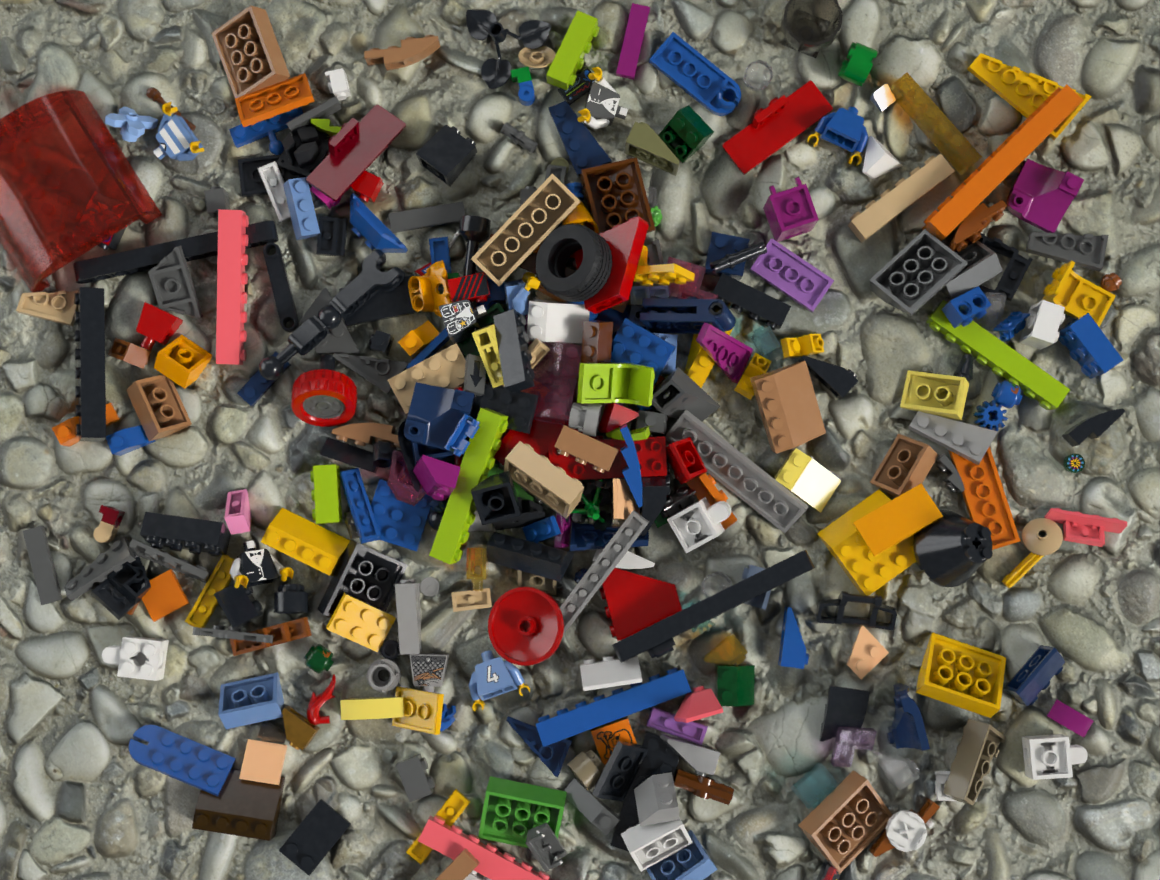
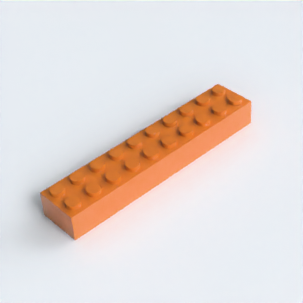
M1068 85L1063 89L1058 87L964 183L958 186L937 207L939 212L935 209L923 221L926 225L922 230L926 229L940 241L945 239L1084 100Z

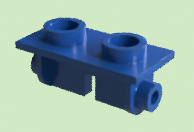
M1012 312L993 331H999L1000 340L1008 342L1015 336L1014 334H1017L1026 327L1025 319L1030 316V313Z
M464 414L444 448L459 457L461 454L464 455L470 444L466 437L468 436L473 439L480 428L478 426L480 422Z

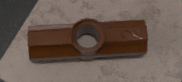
M678 768L674 777V786L688 790L700 798H710L727 805L732 800L734 788L715 782L714 779L708 776L696 775Z

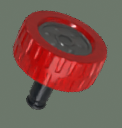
M323 355L320 358L319 369L307 371L294 381L291 394V408L300 420L308 424L320 427L338 426L348 422L356 412L357 387L351 378L343 373L334 371L335 358L332 355Z

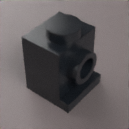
M376 330L375 334H372L370 337L369 345L371 346L369 350L388 356L394 338L390 334Z

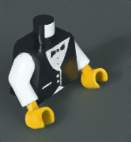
M253 540L243 543L245 552L240 553L236 557L230 569V575L235 582L234 587L238 589L273 583L279 576H281V581L285 582L287 581V576L293 579L294 574L292 568L284 567L267 549L257 550Z

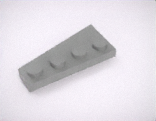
M921 411L917 412L908 428L977 465L980 464L998 432Z

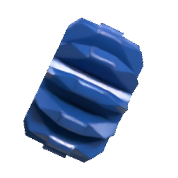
M994 400L990 401V403L984 401L982 406L978 405L976 407L978 412L973 413V416L978 417L974 423H980L979 427L999 431V428L1005 426L1002 421H1007L1008 419L1003 416L1007 410L1001 411L1002 404L996 405Z

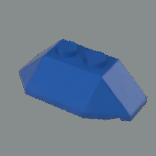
M354 193L350 195V223L353 226L351 230L358 237L362 235L366 239L364 243L372 251L380 249L384 253H406L408 251L406 246Z

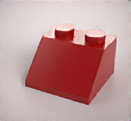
M690 437L673 442L666 447V457L680 484L686 483L707 472Z

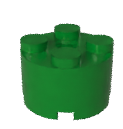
M852 42L847 52L846 58L848 60H843L838 76L862 87L873 66L872 60L876 58L878 51L861 43Z

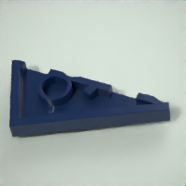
M508 716L506 721L549 768L554 776L558 777L572 741L563 739L543 747L537 727Z

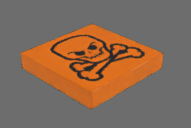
M627 716L590 729L604 765L607 764L618 741L637 744Z

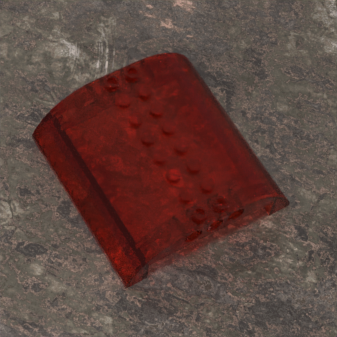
M67 90L44 95L20 106L0 119V243L32 293L41 292L50 286L46 277L136 220L140 219L145 224H148L162 215L83 91Z

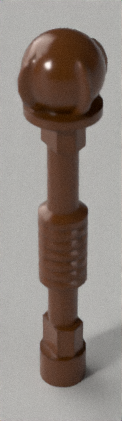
M154 87L147 89L146 95L152 101H157L162 105L167 103L161 97L158 89ZM179 111L174 113V115L181 116ZM183 117L190 129L194 131L196 126Z

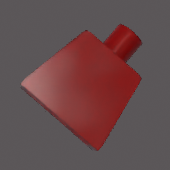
M145 302L136 328V332L145 336L140 346L151 351L156 341L166 345L183 320Z

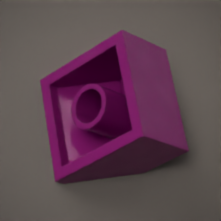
M422 455L413 472L427 495L432 496L433 499L438 501H446L456 487L461 467Z

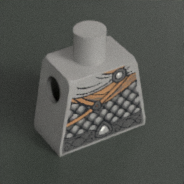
M410 654L413 685L423 686V691L434 692V687H442L449 654Z

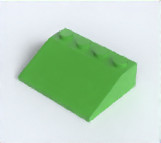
M490 776L478 837L529 848L526 845L528 830L547 823L558 838L567 792Z

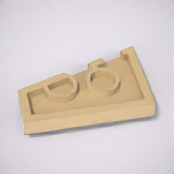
M64 290L54 293H22L16 311L21 314L73 326L75 323V311L78 312V305L74 304V294L78 293V290L70 292Z

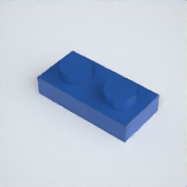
M555 515L522 528L526 540L536 543L561 534Z

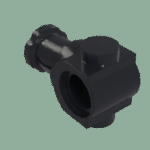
M378 441L373 445V467L388 468L393 466L394 463L405 464L406 466L401 450H396V447H393L390 442Z

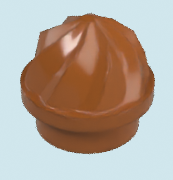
M1110 273L1103 277L1100 284L1103 289L1112 292L1119 289L1122 281L1117 274Z

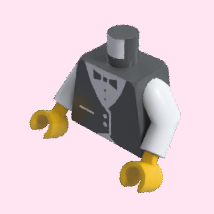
M600 67L592 68L594 73H589L588 77L591 80L595 79V82L592 83L585 108L578 111L582 115L578 117V122H584L593 129H600L611 126L614 117L625 120L628 108L618 106L620 95L602 76V69Z

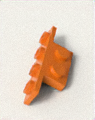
M704 473L686 482L689 488L696 491L694 495L697 499L701 500L706 497L710 506L719 501L727 502L728 497L722 490L718 491L715 487L716 481L710 474L707 476ZM731 511V515L720 523L724 530H726L737 521V518Z

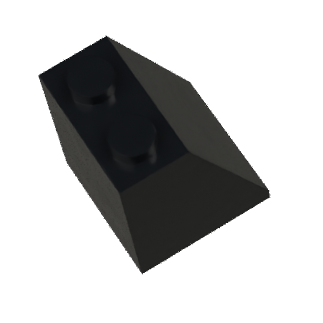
M445 125L417 151L416 155L422 167L451 187L476 155L477 149L476 143L469 137L465 139L454 126L450 128L448 125Z

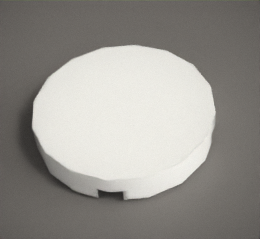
M904 810L894 813L888 819L886 836L896 849L909 852L919 849L924 844L927 830L921 817L914 812Z

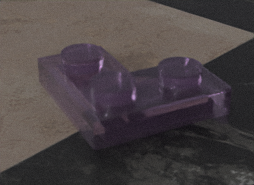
M838 727L830 763L834 767H851L855 749L873 750L877 731L873 728Z

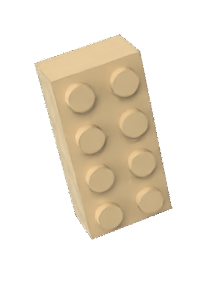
M457 343L388 379L405 414L408 416L416 382L448 389L463 388L466 360Z
M519 441L505 458L504 472L510 471L514 482L567 519L579 504L584 489L582 483L578 479L568 476L561 467L551 464L550 460L544 455L540 456L529 444H523Z

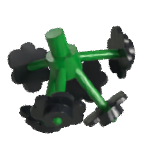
M601 479L595 480V483L590 482L591 485L597 486L596 489L591 491V501L588 502L582 493L581 499L585 504L579 502L571 512V519L573 522L579 521L584 523L585 519L590 517L595 521L593 524L595 530L605 531L613 525V515L606 511L600 512L599 505L610 504L612 498L609 491L611 488L606 487L607 483ZM583 482V483H582V486H584L583 492H585L586 489H587V487H586V486H587V483H586V482Z

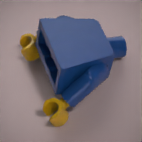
M849 107L847 110L839 108L837 112H832L821 118L815 128V133L808 136L807 143H809L810 139L814 138L816 142L813 147H816L819 142L818 137L821 134L822 139L852 153L856 150L855 154L849 158V164L852 163L853 157H856L858 159L857 166L862 162L860 154L864 152L868 141L867 130L863 125L864 118L857 115L858 110L855 107Z

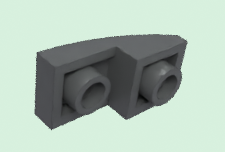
M945 454L939 455L935 462L938 464L936 467L942 473L948 474L943 479L946 482L945 486L953 493L963 492L965 490L957 469Z

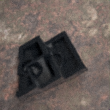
M135 554L136 560L131 563L127 561L122 564L121 570L111 572L107 575V579L91 591V595L118 620L126 615L151 588L140 556Z
M829 685L827 704H825L824 720L821 724L819 741L823 742L861 729L868 707L870 691Z

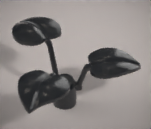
M467 10L466 24L470 35L476 40L483 41L490 34L496 46L498 60L490 58L481 67L482 78L490 89L503 86L511 77V63L508 60H501L499 43L506 39L507 34L522 40L526 48L535 50L545 44L551 31L549 23L540 20H530L524 22L519 27L521 36H518L508 29H504L502 24L497 22L495 14L491 11Z

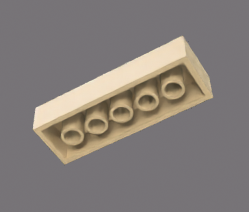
M552 173L471 260L500 286L581 201Z

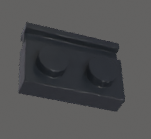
M319 217L318 226L320 234L317 237V255L345 257L347 218Z

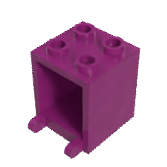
M799 177L795 178L797 187L776 193L773 185L769 186L771 195L768 197L763 209L774 240L777 242L812 231L819 220L807 185H802Z

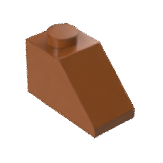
M115 338L108 355L144 369L150 360L151 351Z

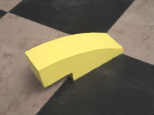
M369 697L340 700L341 720L404 717L403 697Z

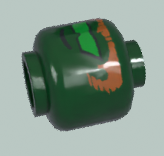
M321 644L312 645L304 656V659H306L305 665L318 674L322 673L323 670L328 671L334 663L331 660L333 653Z

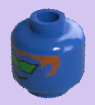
M1006 380L1001 383L998 382L991 394L996 404H1002L1007 409L1012 408L1014 405L1018 406L1023 397L1020 394L1021 388Z

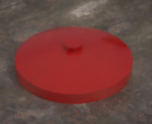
M534 587L511 589L498 598L490 611L488 619L490 641L496 652L510 663L522 666L541 663L554 654L563 637L564 620L557 602L541 589Z

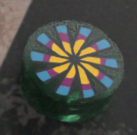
M1070 454L1065 457L1063 465L1066 471L1077 473L1083 470L1085 461L1079 454Z

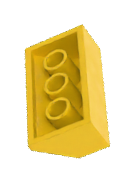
M282 508L271 521L261 540V543L329 576L334 575L350 540L285 508Z

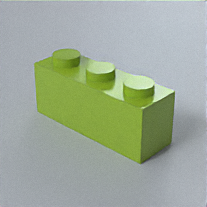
M340 465L313 466V470L310 472L311 482H314V490L311 491L312 501H315L312 517L313 520H316V524L343 523L339 476Z

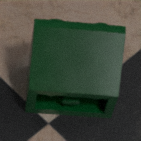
M688 105L676 112L658 136L672 153L684 163L707 142L714 131Z

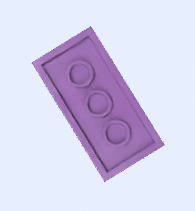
M771 238L766 245L767 253L759 255L750 271L810 312H813L834 280Z

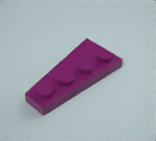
M704 322L696 341L732 382L738 384L754 349Z

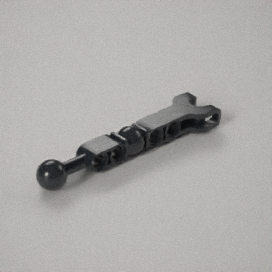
M380 249L373 251L364 259L362 272L329 301L330 305L322 307L317 317L313 315L312 318L306 320L288 337L287 341L290 345L276 357L267 356L259 363V373L267 380L280 378L283 374V365L297 353L301 356L309 353L330 333L328 329L338 327L342 318L345 320L378 292L393 291L404 280L405 273L398 267H394L387 272H381L380 269L386 262V255Z

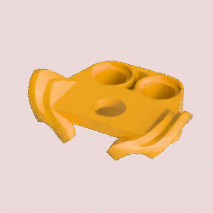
M440 260L430 265L425 275L412 276L408 281L412 308L416 312H434L442 317L439 306L452 303L447 281L448 274L444 261ZM440 284H442L444 287V292L442 294H440L438 291V287Z

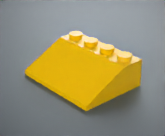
M932 632L919 671L916 693L991 718L1000 710L1006 657Z

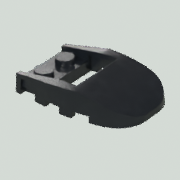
M981 233V238L978 241L992 251L1011 259L995 290L982 285L979 287L984 295L1011 301L1033 259L1029 257L1027 260L1018 254L1019 250L1004 244L1003 240L996 237L995 239L989 238Z

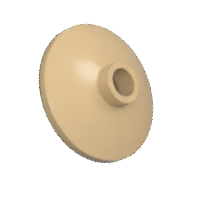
M546 46L535 50L525 47L519 52L518 58L525 66L543 68L552 64L556 54L551 48Z
M1037 518L1027 523L1024 527L1022 541L1030 552L1045 556L1056 552L1060 548L1063 534L1061 528L1054 521L1046 518ZM1045 532L1046 536L1040 537L1039 533Z

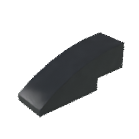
M1117 409L1089 417L1071 427L1062 437L1072 447L1080 445L1087 437L1090 439L1099 438L1126 411L1124 409Z

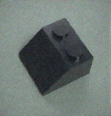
M510 471L491 475L471 489L482 525L521 516L520 502Z
M233 584L214 594L233 628L245 626L263 615L261 611L263 607L251 594L253 593L251 586L238 589Z

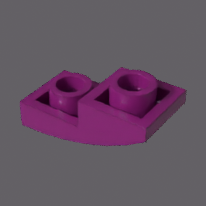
M1059 700L1055 701L1047 717L1082 737H1085L1094 722Z

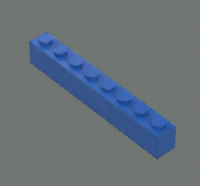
M675 667L667 670V675L662 677L656 674L648 677L649 681L643 684L642 682L630 684L631 688L623 690V687L613 690V695L608 697L602 694L594 697V702L589 704L583 701L575 704L576 708L568 711V708L556 711L557 715L551 718L549 714L538 718L539 722L535 723L543 747L692 692L684 670H678Z

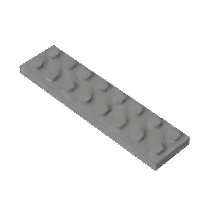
M688 410L684 411L666 434L665 438L670 443L690 437L707 472L783 533H786L809 507Z

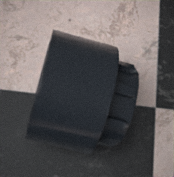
M301 584L279 585L278 592L274 593V613H308V592H305V587Z

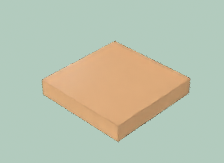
M248 739L239 779L279 785L287 745Z

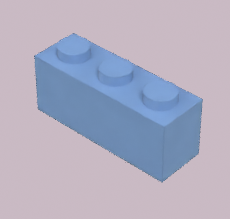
M307 177L288 179L283 184L296 240L313 238L320 234L309 184L306 182Z

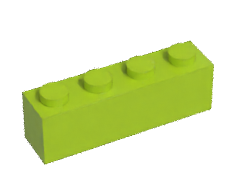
M577 10L546 74L548 84L564 90H568L569 86L574 85L577 77L575 74L577 70H581L584 64L583 58L585 53L588 54L592 47L591 41L599 33L600 27H598L597 18Z

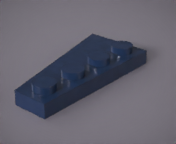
M566 100L548 107L577 177L581 176L582 169L612 163V160L582 122H578V116Z

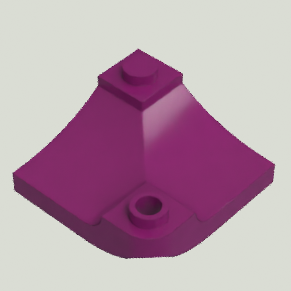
M1027 159L1006 200L1007 208L1017 218L1047 233H1055L1065 212L1077 196L1084 179L1068 171L1055 170Z

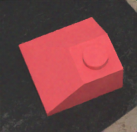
M704 685L692 688L693 691L686 694L674 719L677 722L688 723L723 713L724 711L712 689L704 688Z

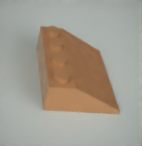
M250 5L211 33L235 99L290 78L265 9Z
M805 360L750 378L769 445L774 453L777 454L793 449L826 433Z
M853 770L798 826L837 872L841 873L881 833L892 814L869 781Z

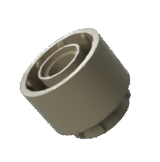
M592 750L586 753L582 751L567 764L575 777L588 791L596 785L605 768V765Z

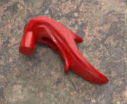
M333 674L330 684L322 693L317 696L314 692L312 693L307 709V719L313 725L330 724V716H320L319 710L326 701L335 698L333 695L336 685L335 674Z

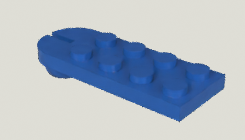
M674 32L671 33L649 59L650 64L711 113L725 116L732 113L735 106H738L741 99L739 85Z
M157 725L140 727L133 734L134 740L130 739L129 753L136 763L215 796L219 795L236 761L234 757ZM142 740H143V741H145V742H148V745H145V744L140 743V742H138V741H142Z

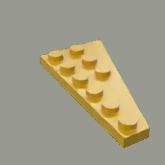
M982 53L967 68L970 73L1026 118L1058 87L1060 89L1064 88L1058 85L1057 82L1031 72L1026 73L1016 66H1008L1003 64L1002 61ZM1076 92L1084 101L1048 136L1055 140L1092 96Z

